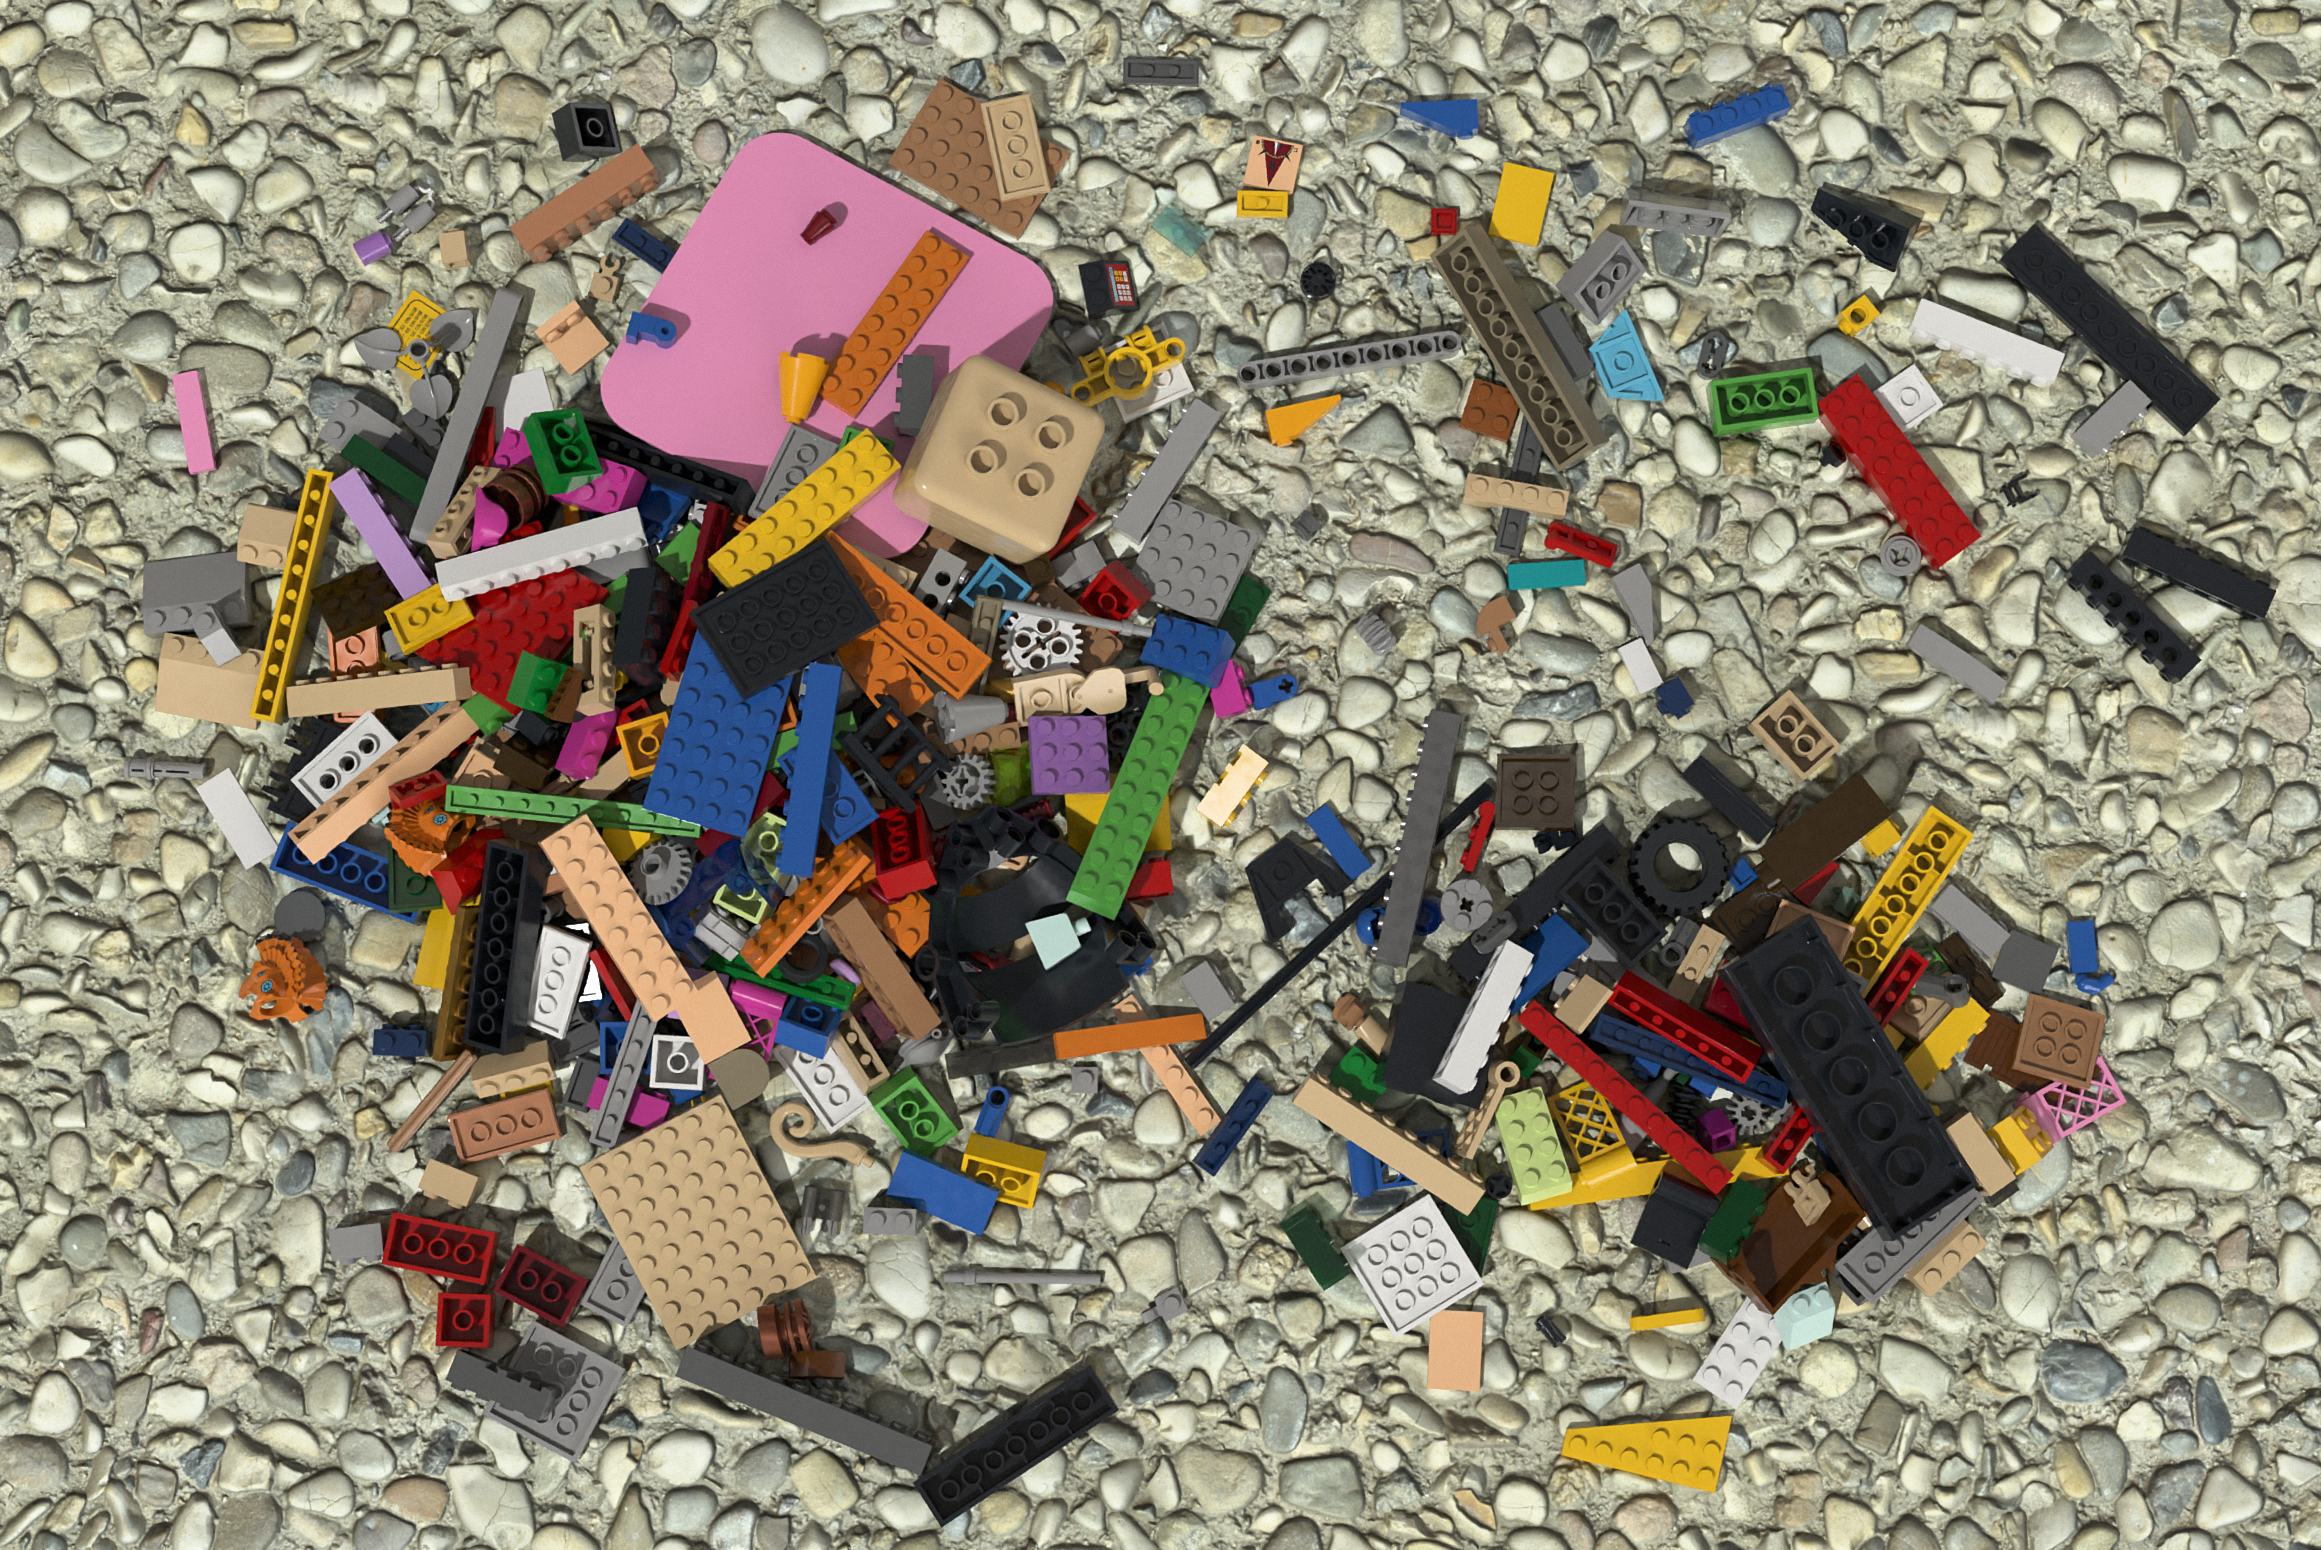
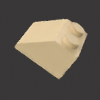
M250 502L238 535L237 561L284 570L298 512Z
M1586 974L1582 975L1581 978L1576 976L1567 987L1570 990L1565 998L1560 996L1551 1007L1554 1010L1552 1016L1575 1036L1585 1030L1613 994V991Z

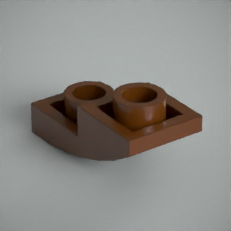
M812 1350V1352L807 1353L799 1351V1354L794 1355L791 1351L789 1353V1378L843 1380L845 1378L846 1352Z

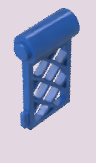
M1448 1128L1413 1132L1417 1137L1427 1136L1424 1141L1419 1138L1417 1139L1425 1145L1432 1135L1442 1134L1444 1145L1439 1150V1154L1441 1155L1445 1150V1158H1452ZM1351 1140L1345 1141L1352 1193H1358V1198L1374 1196L1373 1190L1418 1185L1397 1170L1395 1171L1399 1175L1393 1183L1383 1184L1382 1172L1388 1164L1384 1163L1381 1167L1380 1159ZM1402 1176L1408 1180L1398 1182Z

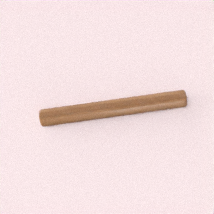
M465 1049L388 1140L387 1146L390 1150L399 1152L477 1060V1055L473 1051Z

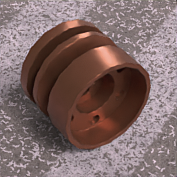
M516 463L509 466L498 477L492 479L483 487L486 496L491 501L501 505L508 513L509 528L507 531L510 532L521 528L549 503L550 495L546 494L539 473L526 464Z
M802 1298L794 1300L795 1311L792 1310L790 1301H784L783 1314L779 1313L775 1303L757 1307L759 1333L767 1361L785 1357L786 1345L790 1344L794 1355L799 1354V1342H801L805 1353L812 1352V1322Z

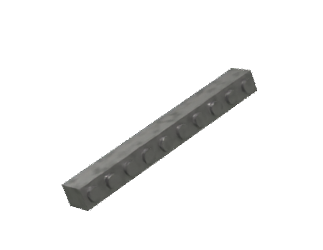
M1431 709L1430 717L1425 716L1422 731L1426 732L1424 741L1419 742L1417 756H1421L1419 766L1414 765L1411 777L1415 784L1413 790H1408L1406 805H1409L1408 815L1403 814L1400 829L1404 830L1402 840L1397 839L1394 854L1398 855L1396 865H1391L1389 879L1393 880L1391 890L1386 889L1383 904L1387 905L1385 914H1380L1377 929H1381L1379 939L1374 940L1372 954L1376 955L1375 959L1378 963L1407 969L1462 726V715Z

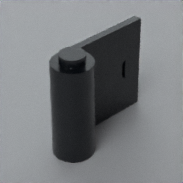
M1662 1170L1653 1184L1630 1243L1687 1270L1707 1221L1714 1217L1722 1204L1719 1203L1720 1197Z

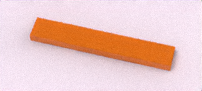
M1202 1013L1053 1034L1057 1060L1206 1039Z

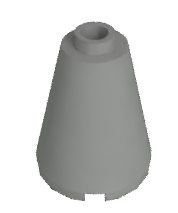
M942 691L937 692L933 702V707H938V715H934L936 732L939 739L945 741V744L1004 723L1005 718L1009 714L1007 703L1003 702L1000 697L965 694L963 698L958 700L950 693Z

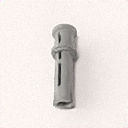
M126 756L124 776L125 779L146 777L148 780H153L156 776L205 779L206 764L157 761L154 757L133 759L132 756Z

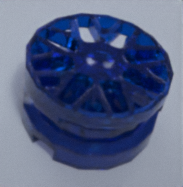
M1422 899L1415 935H1430L1441 924L1440 908L1431 900Z

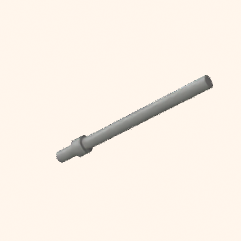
M1003 599V610L1118 631L1120 635L1125 636L1134 634L1150 638L1152 635V627L1133 624V621L1122 619L1121 621Z
M965 1269V1272H944V1282H964L965 1285H975V1283L1100 1285L1101 1274L976 1272L975 1269Z

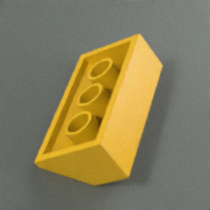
M481 893L466 906L480 905ZM444 899V909L430 910L413 979V984L444 990L446 968L455 924V915L450 914Z

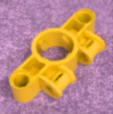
M1146 324L1143 326V329L1131 335H1123L1128 347L1115 350L1108 358L1101 346L1097 348V351L1085 357H1077L1086 379L1073 385L1070 393L1071 398L1088 407L1096 405L1112 396L1123 400L1137 399L1148 391L1152 377L1183 362L1186 350L1185 344L1181 339L1175 337L1157 344L1150 328ZM1175 346L1181 350V353L1173 357L1167 353V350ZM1126 357L1135 358L1140 361L1143 372H1147V377L1143 384L1140 385L1138 383L1130 390L1119 388L1116 386L1114 377L1109 376L1112 365L1116 361H1125ZM1081 390L1089 393L1088 399L1084 401L1078 400L1075 395Z

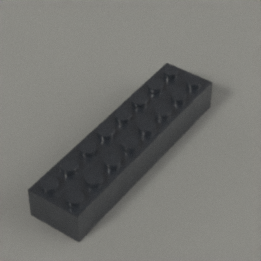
M509 837L487 840L463 1043L503 1056L524 1051L548 858L540 846Z
M1090 1364L917 1478L913 1484L942 1528L1119 1411V1407Z

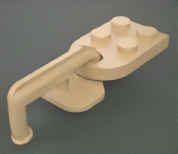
M1151 665L1124 670L1116 666L1103 667L1093 670L1087 677L1079 670L1063 668L1011 678L1015 715L1019 727L1028 726L1027 719L1030 716H1076L1086 708L1099 715L1120 711L1127 701L1125 684L1149 680V692L1151 694L1160 695L1164 691L1161 678L1156 668Z

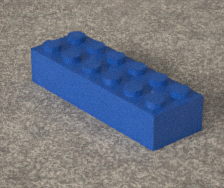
M288 821L269 867L270 870L420 926L426 911L391 914L389 911L388 858L346 842H341L326 857L313 864L287 834L298 825Z

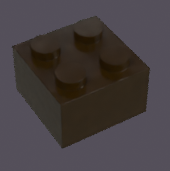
M517 731L503 743L493 768L533 793H539L560 774L561 771L554 767L563 745L554 740L551 743L536 746L520 731Z

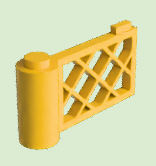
M1584 1081L1547 1098V1106L1552 1120L1556 1118L1580 1168V1171L1576 1172L1582 1187L1587 1185L1589 1189H1592L1638 1167L1605 1098L1594 1089L1596 1094L1592 1103L1579 1099L1582 1091L1591 1087ZM1563 1099L1573 1101L1569 1113L1558 1110L1555 1103ZM1577 1103L1590 1107L1586 1119L1573 1115ZM1594 1109L1606 1113L1603 1125L1590 1121ZM1570 1120L1583 1123L1579 1135L1568 1132L1567 1128ZM1588 1125L1601 1129L1596 1141L1583 1137ZM1605 1131L1616 1134L1619 1142L1609 1146L1601 1143ZM1572 1139H1575V1140H1577V1142H1576V1144H1575V1145H1574V1143H1573V1140H1572ZM1581 1142L1593 1145L1592 1153L1581 1158L1578 1153Z

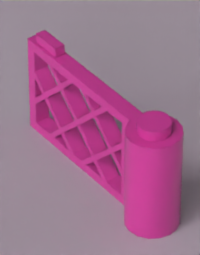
M738 978L737 982H731L728 996L731 997V1002L735 1009L745 1012L750 1023L744 1025L745 1028L752 1025L759 1038L748 1045L743 1044L742 1048L748 1049V1047L760 1041L765 1050L764 1058L768 1063L775 1041L778 1020L786 1008L789 994ZM751 1015L758 1016L759 1018L753 1020ZM763 1018L774 1021L771 1032L762 1037L755 1023ZM767 1037H769L768 1044L764 1041ZM706 1065L705 1071L710 1072L708 1078L715 1080L709 1067Z

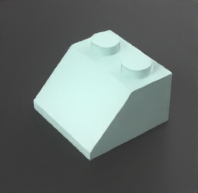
M1827 1282L1810 1284L1796 1290L1773 1315L1786 1351L1832 1334L1835 1304Z

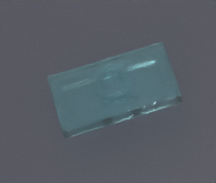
M1167 206L1151 225L1154 231L1190 258H1192L1207 237Z

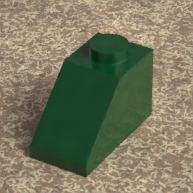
M1527 1031L1508 1061L1516 1064L1520 1070V1075L1528 1079L1549 1049Z

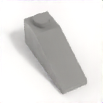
M1640 563L1613 576L1609 582L1647 648L1654 642L1652 585L1650 583L1652 578L1647 568H1642Z

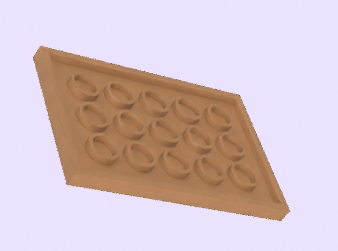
M940 78L888 161V165L1018 241L1047 193L1001 202L980 105L982 102ZM1039 136L1051 188L1070 157V153Z

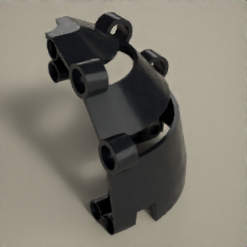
M989 804L984 810L974 816L965 819H955L948 829L937 865L935 864L937 884L926 889H920L921 895L930 901L928 944L923 945L916 955L915 969L920 979L934 982L947 1025L957 1039L978 1041L991 1029L999 1047L1036 1040L1063 1030L1099 1011L1130 987V984L1120 965H1142L1157 948L1151 931L1128 899L1124 897L1115 920L1093 912L1086 919L1091 931L1077 937L1081 948L1048 970L1045 969L1037 952L1005 966L983 971L964 972L958 961L957 953L986 950L1020 939L1029 934L1026 923L1062 914L1074 904L1067 901L1066 898L1084 856L1064 841V833L1060 826L1046 816L1038 815L1033 820H1030L1001 805ZM1019 856H1035L1040 858L1028 871L1002 887L978 895L959 897L962 889L975 876L1001 865L1010 858Z

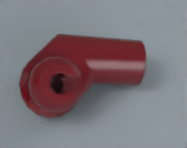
M875 882L867 890L868 894L887 906L901 903L907 897V894L902 897L887 900L881 886Z

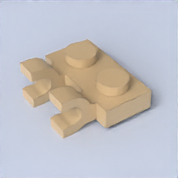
M1811 1164L1804 1169L1807 1177L1802 1176L1799 1170L1792 1174L1791 1177L1799 1188L1794 1187L1791 1181L1787 1182L1783 1187L1793 1197L1795 1201L1793 1206L1807 1227L1816 1223L1831 1202L1826 1188L1821 1186L1818 1179L1813 1180L1815 1178V1170Z

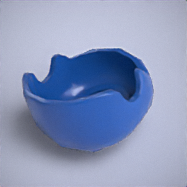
M1383 907L1366 908L1360 912L1356 920V933L1360 941L1367 946L1372 947L1374 940L1380 938L1381 929H1377L1380 914H1385L1386 912Z

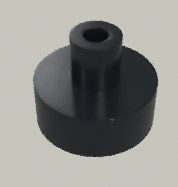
M1830 441L1822 447L1823 457L1819 459V462L1823 467L1830 464L1838 468L1846 462V455L1836 442Z

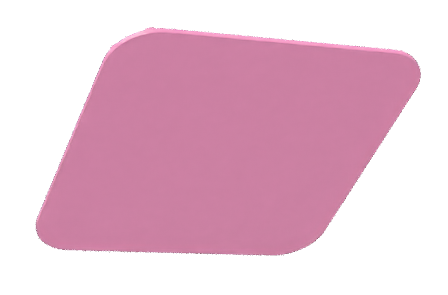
M789 133L765 134L748 142L738 152L639 313L672 322L676 327L677 333L675 344L665 349L658 347L654 342L638 339L637 345L626 342L625 334L603 371L600 387L602 402L610 418L625 431L669 454H675L746 479L757 495L792 423L785 422L786 417L781 416L779 352L790 351V357H794L797 353L814 355L824 358L825 361L829 360L831 363L927 230L969 257L967 264L856 419L817 395L807 420H801V424H795L839 444V446L847 425L862 431L868 428L872 434L896 442L892 456L901 465L902 472L917 438L899 436V427H894L895 411L900 412V403H895L896 387H901L902 379L897 378V363H903V354L934 356L932 402L943 378L970 356L984 355L1019 372L1050 319L1053 308L1052 288L1042 269L1033 261L800 136ZM825 208L838 223L834 226L835 230L810 246L803 240L800 234L805 230L815 213ZM899 475L835 528L833 532L851 544L882 558L892 559L911 550L921 540L929 525L901 512L896 507L893 501V491L900 477Z

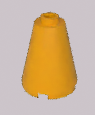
M780 351L778 354L781 416L786 417L785 422L801 424V420L805 421L808 418L829 368L830 361L804 353H797L794 357H790V351Z

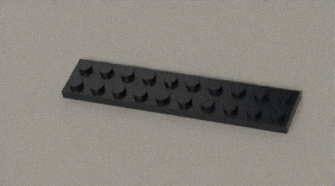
M2036 225L1998 261L2125 382L2131 380L2151 400L2149 405L2183 437L2220 400L2212 390Z

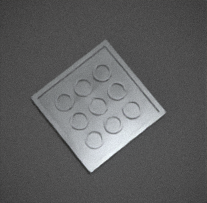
M1168 498L1158 514L1132 568L1131 574L1153 594L1150 601L1217 628L1260 537L1257 533Z
M533 1320L508 1367L559 1387L548 1417L535 1421L525 1417L523 1413L516 1410L504 1409L499 1406L500 1403L490 1400L483 1415L558 1455L577 1463L627 1368Z

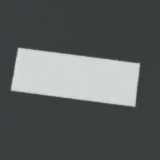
M229 768L196 788L246 870L276 852L277 844Z

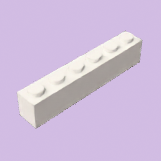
M1923 298L1917 303L1906 331L1911 333V336L1917 340L1932 341L1940 349L1955 350L1960 352L1959 355L1969 360L1978 359L1983 361V365L1992 369L2001 368L2006 370L2007 374L2012 377L2027 378L2031 380L2033 385L2042 388L2045 386L2049 387L2055 382L2065 353Z
M1505 940L1497 946L1432 1080L1457 1094L1468 1093V1091L1474 1088L1478 1079L1475 1076L1479 1068H1482L1488 1060L1489 1055L1486 1053L1490 1045H1494L1499 1037L1500 1032L1498 1029L1500 1024L1507 1020L1511 1012L1509 1006L1512 1000H1515L1521 992L1522 986L1520 983L1523 977H1526L1532 969L1533 963H1531L1534 954L1509 940Z

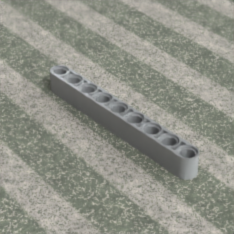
M1443 331L1245 362L1237 370V383L1241 388L1251 390L1450 359L1458 354L1461 338L1454 331ZM1444 340H1452L1456 347L1452 350L1445 349L1442 342ZM1419 344H1427L1431 351L1426 354L1420 353L1417 346ZM1397 347L1402 348L1406 355L1401 358L1395 357L1392 350ZM1375 351L1380 355L1381 359L1376 362L1370 361L1367 354ZM1350 355L1356 362L1353 365H1346L1342 362V358ZM1325 359L1329 361L1331 366L1328 369H1321L1317 366V362ZM1295 363H1301L1305 366V371L1296 373L1291 367ZM1270 367H1276L1280 370V375L1271 377L1266 371ZM1245 371H1251L1255 374V378L1251 381H1246L1242 378L1241 374Z

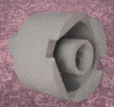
M1462 879L1452 883L1443 892L1439 901V914L1444 924L1452 930L1462 933L1473 932L1483 926L1490 918L1493 908L1492 898L1487 888L1472 879ZM1462 900L1466 903H1471L1470 912H1467L1466 909L1461 911L1459 906L1462 904Z

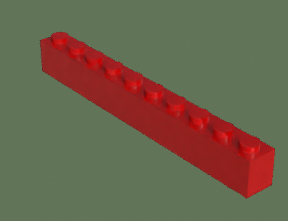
M1910 947L1897 951L1864 999L1883 1030L1930 963ZM1794 1100L1755 1157L1757 1161L1775 1174H1785L1814 1132L1813 1127L1796 1100Z
M1535 1000L1516 1019L1518 1023L1713 1194L1717 1195L1734 1176Z

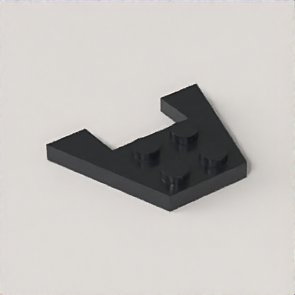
M1287 837L1245 867V872L1271 946L1291 931V928L1276 909L1316 879L1332 899L1353 884V882Z

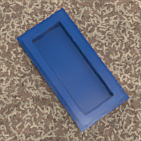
M2093 920L2066 922L2070 974L2098 972Z

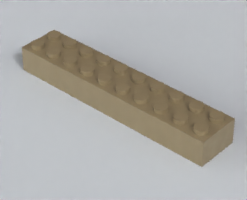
M1478 224L1462 229L1430 254L1434 264L1556 470L1560 472L1574 467L1609 442L1608 437L1482 225Z

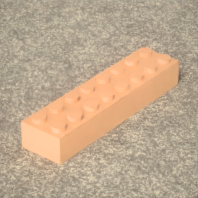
M587 814L580 815L538 842L651 1021H658L700 994Z

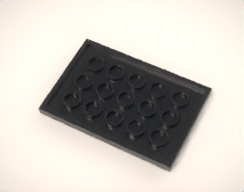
M826 537L689 612L690 619L743 702L810 665V662L814 663L879 627L881 623Z

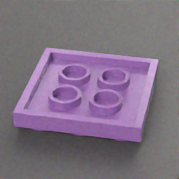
M1030 716L1027 719L1032 795L1109 794L1111 792L1105 716Z

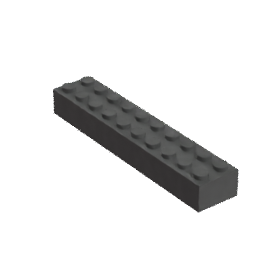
M699 1342L687 1346L675 1375L676 1377L919 1476L924 1472L935 1442L931 1441V1435L919 1430L915 1434L906 1430L908 1426L894 1420L891 1424L882 1421V1415L872 1411H868L866 1414L857 1411L859 1406L848 1401H844L842 1404L833 1401L835 1396L820 1391L817 1394L810 1392V1386L798 1381L793 1382V1384L785 1381L786 1376L773 1371L768 1374L761 1372L762 1367L747 1361V1363L741 1364L737 1362L738 1357L730 1353L712 1352L714 1347Z

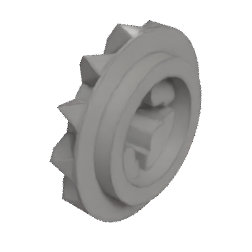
M1894 536L1888 539L1882 545L1879 553L1881 565L1887 570V573L1897 577L1911 574L1917 569L1921 561V552L1918 545L1906 536ZM1906 548L1903 556L1906 561L1901 560L1894 564L1896 558L1893 554L1894 551L1899 553Z

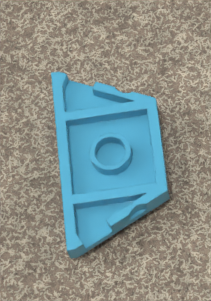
M1627 309L1623 310L1599 339L1588 349L1594 360L1593 366L1607 398L1663 401L1664 396Z

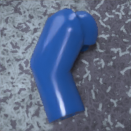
M2108 972L2097 979L2087 977L2086 974L2081 973L2075 977L2074 983L2081 992L2096 995L2113 984L2114 979Z

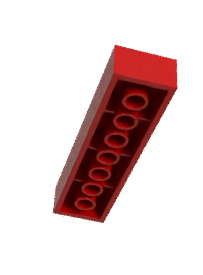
M1858 374L1817 402L1818 419L1842 448L1846 456L1907 536L1916 542L1921 554L1934 571L1982 537Z

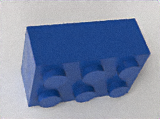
M1159 613L1152 628V635L1150 638L1148 637L1140 660L1144 665L1154 666L1158 674L1164 668L1207 687L1217 689L1236 643L1225 630Z

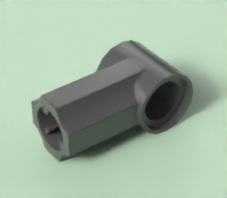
M1681 916L1664 947L1659 951L1658 960L1660 964L1668 969L1675 968L1681 964L1701 927L1692 920ZM1668 949H1672L1677 953L1678 958L1676 962H1671L1667 959L1666 951Z
M1923 972L1916 982L1915 993L1917 995L1947 1001L1953 1008L1964 1007L1970 1000L1966 980L1961 975L1953 974L1945 977Z

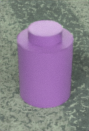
M380 229L353 243V247L364 266L391 253L390 247L394 245L387 231L382 234Z

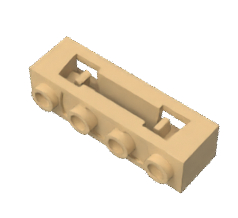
M601 604L574 610L573 667L583 671L582 680H586L584 682L586 692L582 693L581 683L575 710L587 716L615 710L616 668L612 665V659L616 643V617L614 611ZM582 623L586 624V639L582 637Z

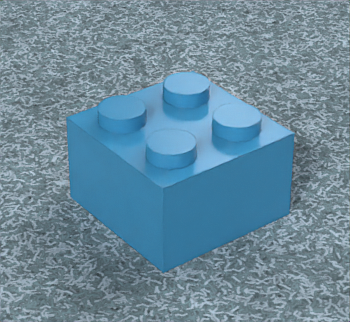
M990 555L961 592L959 599L972 610L974 609L977 594L1023 603L1032 592V587ZM1001 609L997 629L1001 631L1015 612Z

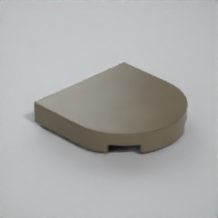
M739 1048L707 1065L732 1110L761 1095L765 1091L770 1078V1068L766 1059L760 1053L751 1049Z

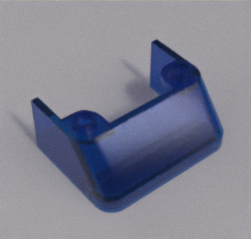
M731 838L726 840L694 866L691 878L681 894L675 899L662 904L670 935L697 967H700L713 952L703 941L695 936L696 925L688 914L724 884L737 895H745L755 888L771 908L786 895L757 858L739 839Z

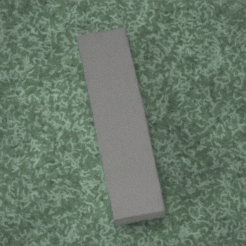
M1918 623L1905 644L1938 671L1948 674L1963 687L1972 689L1988 703H1995L2007 684V681L1984 664L1922 624Z

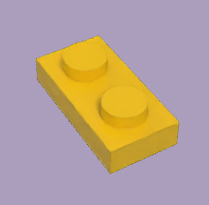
M1237 190L1236 218L1287 219L1288 192Z

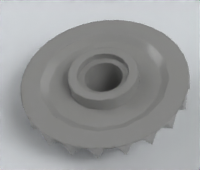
M661 839L660 842H651L649 847L643 848L640 854L635 855L636 860L634 863H630L631 872L627 873L630 878L629 882L640 900L650 905H660L675 899L686 888L692 874V860L689 852L684 846L673 840L666 841Z

